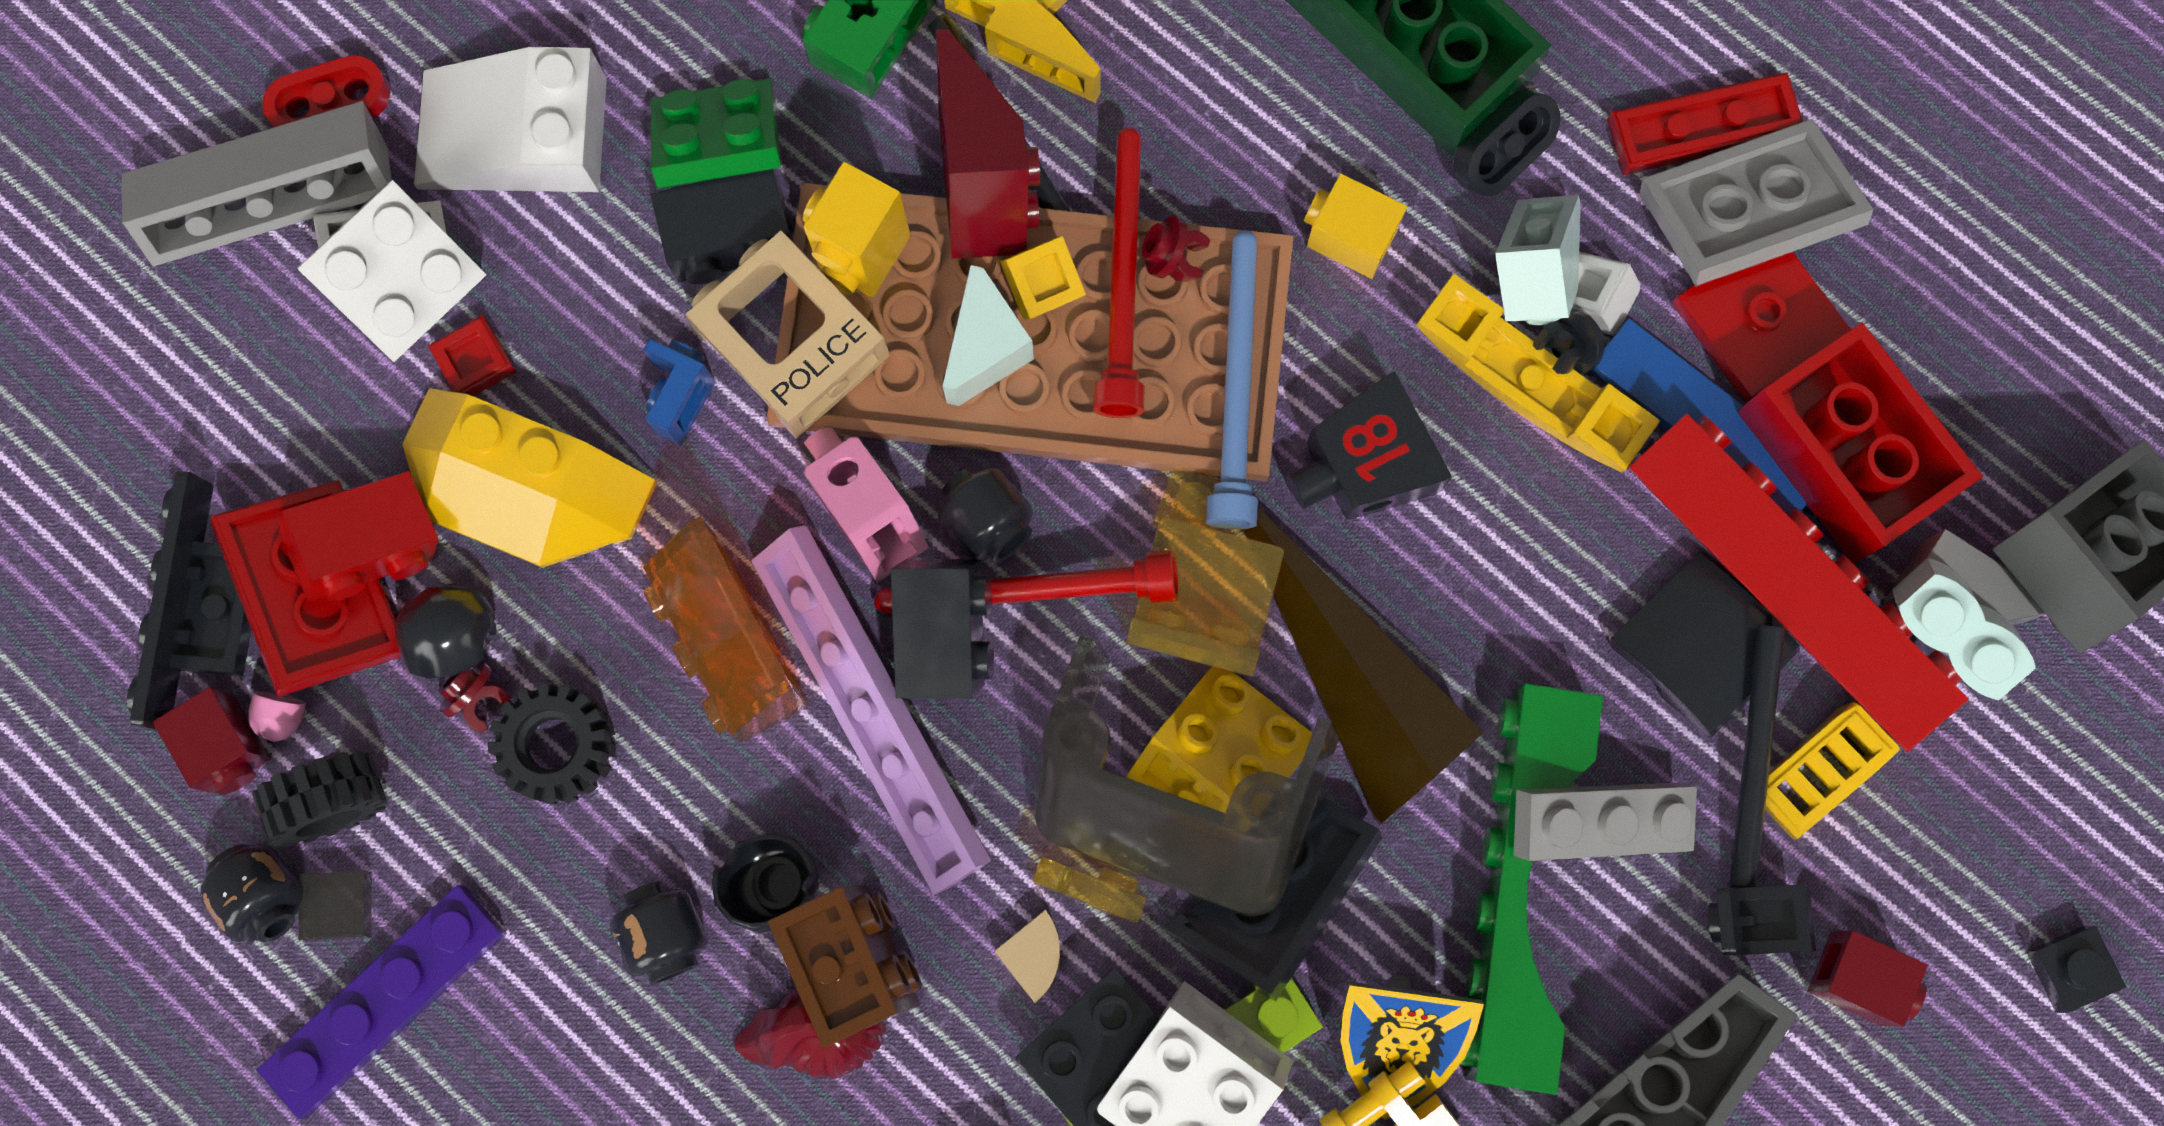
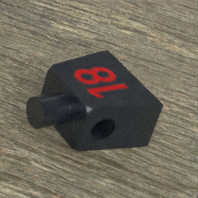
M1395 371L1383 377L1311 430L1307 440V447L1315 462L1287 475V481L1292 494L1302 509L1333 495L1343 516L1347 520L1433 496L1443 491L1452 478Z

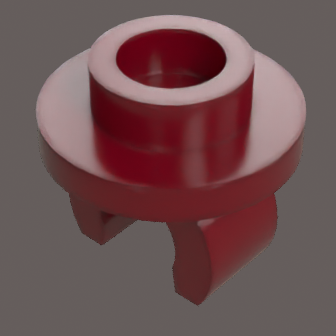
M1176 216L1167 217L1161 224H1154L1144 239L1142 256L1146 259L1147 272L1160 279L1170 275L1179 282H1189L1202 277L1203 270L1190 265L1186 261L1184 252L1185 248L1195 252L1209 247L1210 239L1202 232L1188 231L1185 220Z
M480 662L473 668H469L454 676H449L439 689V694L445 698L439 711L448 718L461 711L469 727L477 732L484 733L488 729V725L481 716L475 713L476 703L484 697H493L501 705L506 700L511 702V699L500 684L487 681L492 668L486 663Z

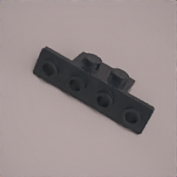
M177 471L173 487L168 489L163 499L162 515L166 526L162 548L156 552L151 564V581L154 585L150 612L143 617L139 629V643L143 649L139 673L132 680L127 694V706L131 713L130 724L157 732L152 722L174 709L181 671L244 676L252 631L219 544L204 542L213 485L192 472Z

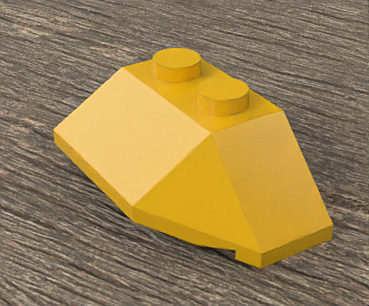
M429 388L402 443L412 479L432 523L541 568L587 554L612 543L615 545L632 539L658 483L655 479L580 439L469 394Z

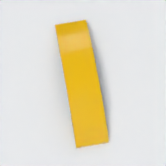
M1453 274L1416 324L1420 331L1463 372L1518 414L1586 456L1621 473L1624 472L1660 420L1610 384L1600 389L1574 369L1568 374H1556L1552 368L1558 360L1557 357L1546 349L1536 350L1533 347L1534 341L1500 317L1505 309L1459 276Z

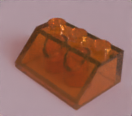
M701 516L688 522L643 566L652 584L643 589V593L659 622L663 623L670 619L681 640L672 644V648L683 670L689 678L699 674L710 694L709 697L701 700V704L714 729L719 735L728 730L733 738L743 743L806 709L809 705L725 546Z

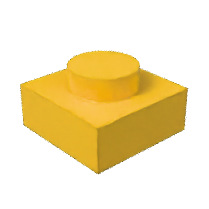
M1063 236L1054 237L1000 260L1023 320L1035 318L1086 295Z

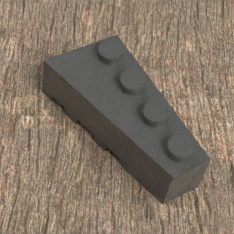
M1737 974L1728 978L1554 1126H1723L1798 1015L1742 975Z

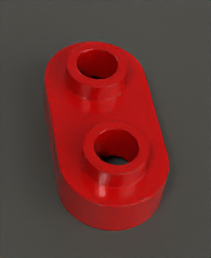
M354 55L346 56L276 79L264 94L263 112L273 127H278L363 101L372 119H374L384 111L389 102L390 85L377 65L368 58ZM368 88V92L363 98L352 100L353 94L358 89ZM306 105L310 106L308 113L304 117L294 118L298 108Z

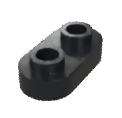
M1520 90L1509 96L1458 147L1453 167L1454 175L1459 185L1466 190L1483 196L1496 195L1508 187L1556 138L1560 127V110L1556 101L1548 95L1531 90Z

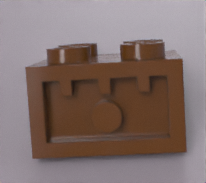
M840 886L767 921L822 1048L829 1047L887 1018L920 1006L915 992L922 989L921 979L910 956L907 953L898 955L888 933V931L895 928V922L881 893L878 892L872 895L867 886Z

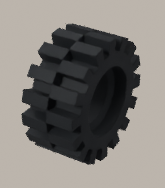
M550 683L537 684L538 689L534 691L524 688L516 693L519 700L514 704L506 700L499 710L505 713L501 722L492 721L489 731L496 733L495 742H488V753L496 756L497 762L491 764L495 773L505 778L504 784L512 791L547 804H557V801L570 803L579 800L578 795L582 792L592 793L598 788L594 782L599 776L606 778L611 770L610 767L606 766L608 757H615L616 746L611 744L610 736L615 735L614 727L605 718L608 714L600 705L592 701L590 697L566 685L560 684L559 687H556ZM549 720H563L575 732L576 748L574 754L568 762L560 767L553 769L542 768L535 763L530 754L531 736L542 723Z
M355 751L348 755V752L338 753L332 759H327L325 756L314 759V763L306 766L303 764L291 768V772L278 773L270 777L271 781L262 782L257 786V790L252 792L267 841L273 847H280L284 844L285 847L294 846L301 841H304L305 844L315 841L323 835L329 837L338 834V830L343 828L350 829L359 825V821L370 820L376 816V813L382 812L386 808L385 805H388L372 756L368 752L364 754L363 751Z

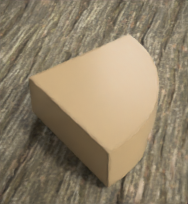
M1046 910L994 951L1035 1004L1052 985L1060 960L1058 933Z

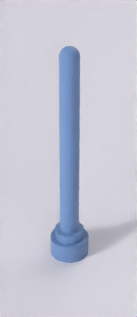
M1248 230L1238 232L1232 242L1220 483L1214 484L1213 494L1207 496L1206 524L1224 529H1248L1257 526L1258 499L1252 496V486L1246 484L1257 263V238Z

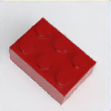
M1863 322L1768 385L1737 411L1853 564L1883 548L1983 478L1980 471Z

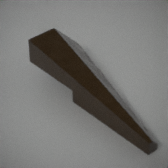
M1258 507L1257 526L1241 530L1246 534L1261 567V574L1267 587L1271 589L1284 617L1285 626L1308 677L1344 748L1346 760L1351 770L1355 772L1369 803V810L1373 818L1380 825L1432 781L1484 732Z

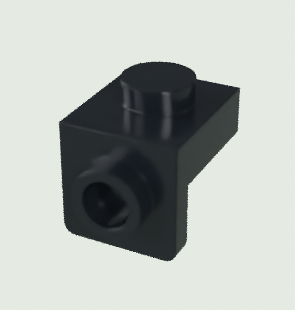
M1808 884L1716 889L1717 903H1709L1708 925L1712 941L1714 943L1721 942L1724 956L1816 951Z

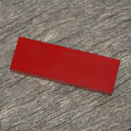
M1788 72L1611 111L1607 118L1623 175L1703 158L1803 122Z

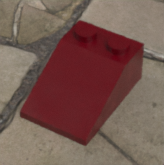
M949 29L936 30L938 120L951 259L1017 254L1027 249V229L1039 227L1037 191L1028 190V186H1040L1038 147H1026L1023 120Z

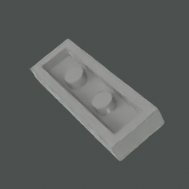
M1679 782L1516 790L1514 856L1527 861L1694 851L1697 786Z

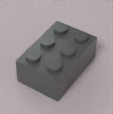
M2145 439L2084 480L1992 549L2006 565L2011 577L2026 589L2049 617L2053 627L2066 637L2079 654L2136 621L2164 598V461Z

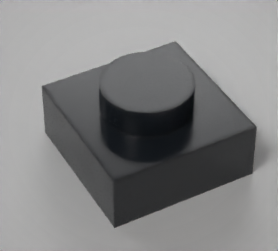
M2096 925L2083 926L2026 951L2056 1013L2072 1012L2126 988Z

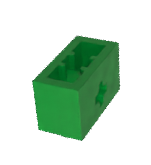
M828 0L824 7L821 5L816 6L808 16L802 32V40L810 65L867 98L872 99L935 4L934 0Z

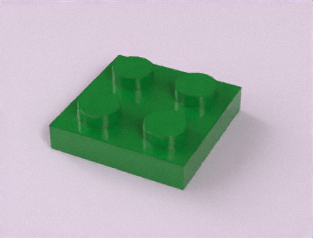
M771 78L757 81L739 79L729 82L722 87L698 91L680 89L669 92L662 97L651 98V169L657 189L781 168L776 98Z

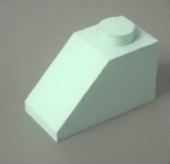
M1579 195L1517 200L1495 253L1503 308L1505 309V322L1525 320L1532 325H1545L1555 322L1560 318H1569L1578 292L1581 207Z

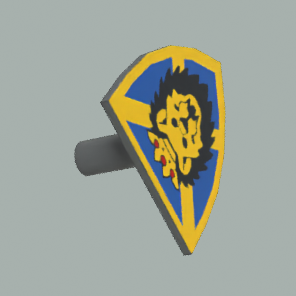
M1401 974L1391 976L1386 981L1385 986L1349 981L1342 1008L1340 1041L1346 1068L1361 1096L1370 1090L1368 1082L1383 1071L1389 1076L1409 1060L1426 1081L1424 1085L1405 1098L1411 1106L1419 1104L1442 1086L1466 1057L1477 1031L1484 1005L1483 1000L1415 991L1412 989L1411 980ZM1387 1112L1381 1117L1386 1120L1391 1116Z

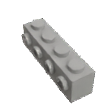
M357 102L122 173V223L154 267L312 219L314 214L332 213L368 202L389 181H392L388 147L364 102Z

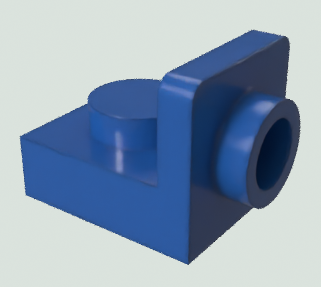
M649 339L643 351L657 368L670 375L667 380L664 378L660 379L652 389L646 406V410L649 413L646 421L660 437L682 446L711 392L715 380L703 364L705 357L697 350L676 340H671L668 347Z

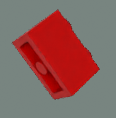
M409 471L281 511L279 535L308 602L325 596L329 601L349 598L361 592L366 587L365 583L390 575L392 580H401L414 576L426 569L428 562L433 560L439 540Z

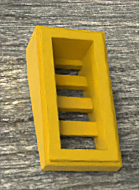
M1851 702L1837 708L1769 772L1765 810L1793 840H1797L1876 773L1900 748L1859 704ZM1842 730L1865 753L1863 757L1841 736L1840 732ZM1826 746L1848 771L1841 776L1819 752L1821 748ZM1804 763L1828 788L1823 794L1798 770ZM1784 780L1809 805L1803 813L1777 788Z

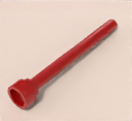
M1131 127L1122 129L1117 135L1107 369L1101 372V380L1094 383L1093 411L1101 416L1111 418H1131L1139 416L1144 412L1145 386L1139 381V373L1133 370L1141 135L1136 129Z
M1174 550L1147 552L1146 559L1134 560V566L990 579L992 585V605L1136 592L1138 598L1149 597L1151 603L1175 602L1179 599L1178 569ZM891 588L878 591L874 597V605L881 613H892Z

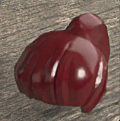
M795 987L782 998V1001L778 1002L777 1006L760 1009L749 1026L736 1036L734 1048L744 1059L768 1066L770 1069L790 1066L799 1073L807 1072L811 1077L837 1079L841 1078L843 1074L852 1072L855 1068L859 1069L863 1066L864 1062L871 1061L874 1057V1052L879 1050L883 1042L882 1034L887 1030L885 1020L829 1047L822 1048Z

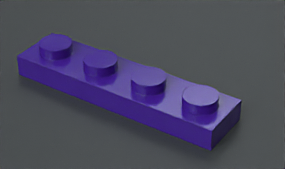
M457 885L257 1068L256 1071L298 1119L308 1118L507 933L465 886Z

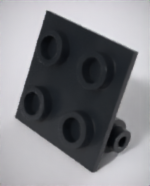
M1114 967L1024 1048L1015 1059L1073 1126H1115L1098 1113L1097 1107L1160 1018Z

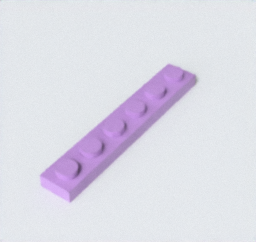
M806 525L789 528L751 561L932 894H938L989 863L991 859L902 698H896L894 683Z

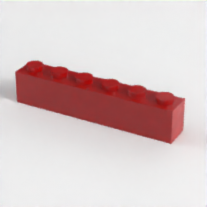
M1688 414L1684 415L1633 462L1628 469L1900 747L1909 752L1969 700L1956 686L1962 679L1952 663L1936 649L1926 656L1909 639L1913 633L1904 622L1900 611L1891 602H1888L1880 609L1862 591L1871 583L1868 578L1843 554L1833 562L1820 549L1816 542L1824 536L1823 533L1798 508H1795L1787 515L1769 497L1778 488L1754 463L1749 461L1741 469L1724 451L1732 443L1731 440L1713 421L1704 415L1695 422Z

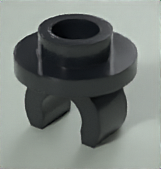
M1571 311L1569 318H1560L1555 322L1546 324L1534 341L1533 347L1536 350H1542L1546 347L1551 348L1553 355L1558 358L1552 368L1556 374H1568L1573 369L1582 374L1595 369L1601 362L1604 353V339L1600 327L1590 315L1581 311Z

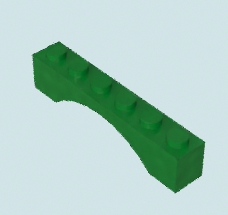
M1523 684L1512 693V699L1504 698L1498 719V736L1507 738L1504 763H1495L1490 784V800L1499 802L1496 828H1487L1482 848V865L1491 867L1488 893H1479L1474 913V930L1476 932H1483L1480 959L1471 958L1466 977V997L1483 1000L1484 1005L1476 1034L1465 1059L1460 1064L1467 1066L1466 1080L1553 1095L1558 1093L1565 1026L1546 995L1533 960L1527 926V885L1532 861L1514 856L1516 790L1570 787L1572 782L1596 761L1603 702L1602 695Z

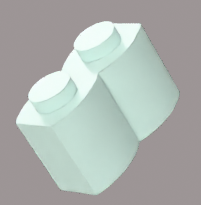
M1927 558L1892 589L1901 616L1911 632L1926 645L1947 653L1961 679L1978 693L1995 700H2000L2036 669L2033 657L2014 626L2000 613L1978 604L1968 584L1949 566Z

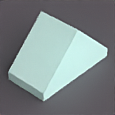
M973 265L970 267L942 386L946 403L960 406L1034 360L1031 338L985 269Z

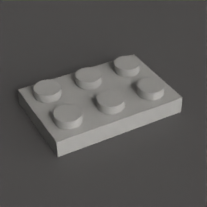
M1813 119L1643 178L1640 189L1642 199L1695 286L1869 224L1874 210Z

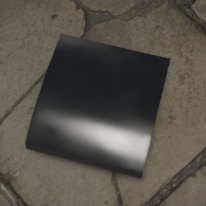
M1699 552L1611 637V644L1613 650L1661 688V698L1711 738L1750 700L1758 625L1783 626L1735 580ZM1786 629L1781 669L1800 651V645Z

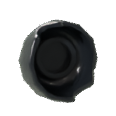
M460 584L436 585L419 592L402 607L395 623L398 650L410 674L427 679L448 677L479 664L484 658L483 644L487 632L491 636L497 634L494 612L481 591Z
M770 832L749 838V840L739 841L735 844L734 850L725 864L720 868H715L713 872L714 905L730 923L758 934L772 933L767 921L815 899L819 889V872L816 861L796 839Z

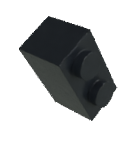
M774 169L699 181L650 194L666 263L678 283L687 281L690 284H706L720 279L724 275V271L736 269L740 266L739 261L749 247L762 239L769 241L779 231H782L793 242V234L781 186Z
M905 559L891 568L896 698L973 699L985 686V680L992 679L994 671L992 641H983V616H989L992 607L990 577H981V559Z

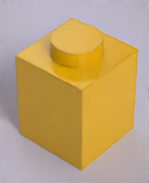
M1340 173L1331 192L1320 188L1308 209L1304 222L1311 225L1312 229L1307 247L1373 279L1401 225L1408 206Z

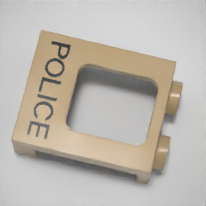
M779 231L769 241L762 239L749 247L739 261L740 266L722 282L719 280L713 281L702 288L692 301L693 308L685 315L698 336L704 342L707 340L775 412L780 423L797 439L883 363L890 354L884 337L782 231ZM785 273L823 312L825 321L816 332L782 362L769 364L755 352L728 321L780 275Z

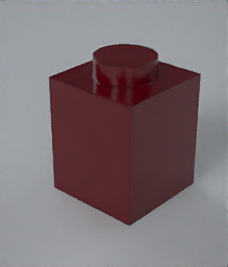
M212 687L206 688L152 722L189 788L214 794L219 793L220 795L232 793L249 784L256 777L254 770L272 759L259 736L251 729L248 717L235 695Z
M1854 930L1830 932L1807 992L1879 1026L1904 1027L1907 1019H1913L1924 1003L1927 986L1922 980L1928 964Z

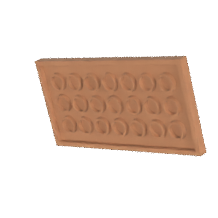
M801 183L793 243L819 269L816 259L812 256L813 251L803 227L805 224L803 222V213L813 193L820 187L827 189L829 185ZM901 193L911 235L907 244L874 298L857 289L853 295L841 292L884 337L890 356L806 431L816 432L823 428H833L836 434L1221 477L1232 242L1234 236L1242 230L1187 224L1188 231L1202 232L1210 239L1209 247L1196 252L1185 248L1186 261L1190 265L1203 270L1202 277L1189 282H1179L1170 275L1160 279L1147 272L1146 259L1142 256L1143 242L1150 228L1156 223L1161 224L1163 221L1138 219L1133 370L1139 373V381L1145 386L1144 412L1139 416L1131 418H1111L1101 416L1093 411L1094 383L1101 380V372L1107 369L1114 216L1038 208L1039 227L1027 229V249L1054 237L1063 236L1086 295L1035 318L1023 320L1000 263V260L1012 255L951 259L946 198ZM1251 231L1257 238V263L1246 480L1267 482L1271 462L1293 235ZM973 265L985 269L1031 338L1034 360L960 406L946 403L942 386L970 267ZM789 277L787 278L775 364L782 362L816 332L825 321L823 312ZM768 406L767 422L769 426L785 428L778 420L775 412Z

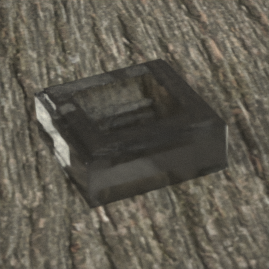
M371 871L299 874V883L304 893L299 903L298 940L314 941L372 937Z

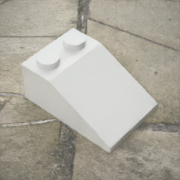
M526 47L424 70L414 180L415 187L417 189L599 192L607 78L591 48Z

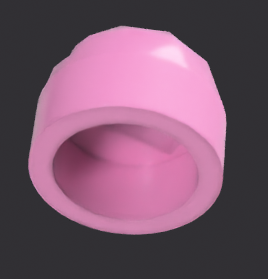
M255 691L252 694L248 710V723L253 732L262 738L272 742L286 740L297 731L301 724L306 702L286 695L277 697L276 693Z

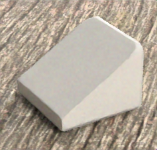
M1579 252L1578 292L1571 311H1581L1590 315L1596 321L1602 333L1615 336L1640 291V283L1630 264Z

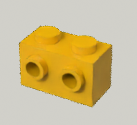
M843 161L827 189L818 188L809 199L803 213V222H805L803 227L813 251L812 256L816 259L819 269L822 270L826 278L839 291L845 294L853 295L857 289L874 298L911 237L900 191Z

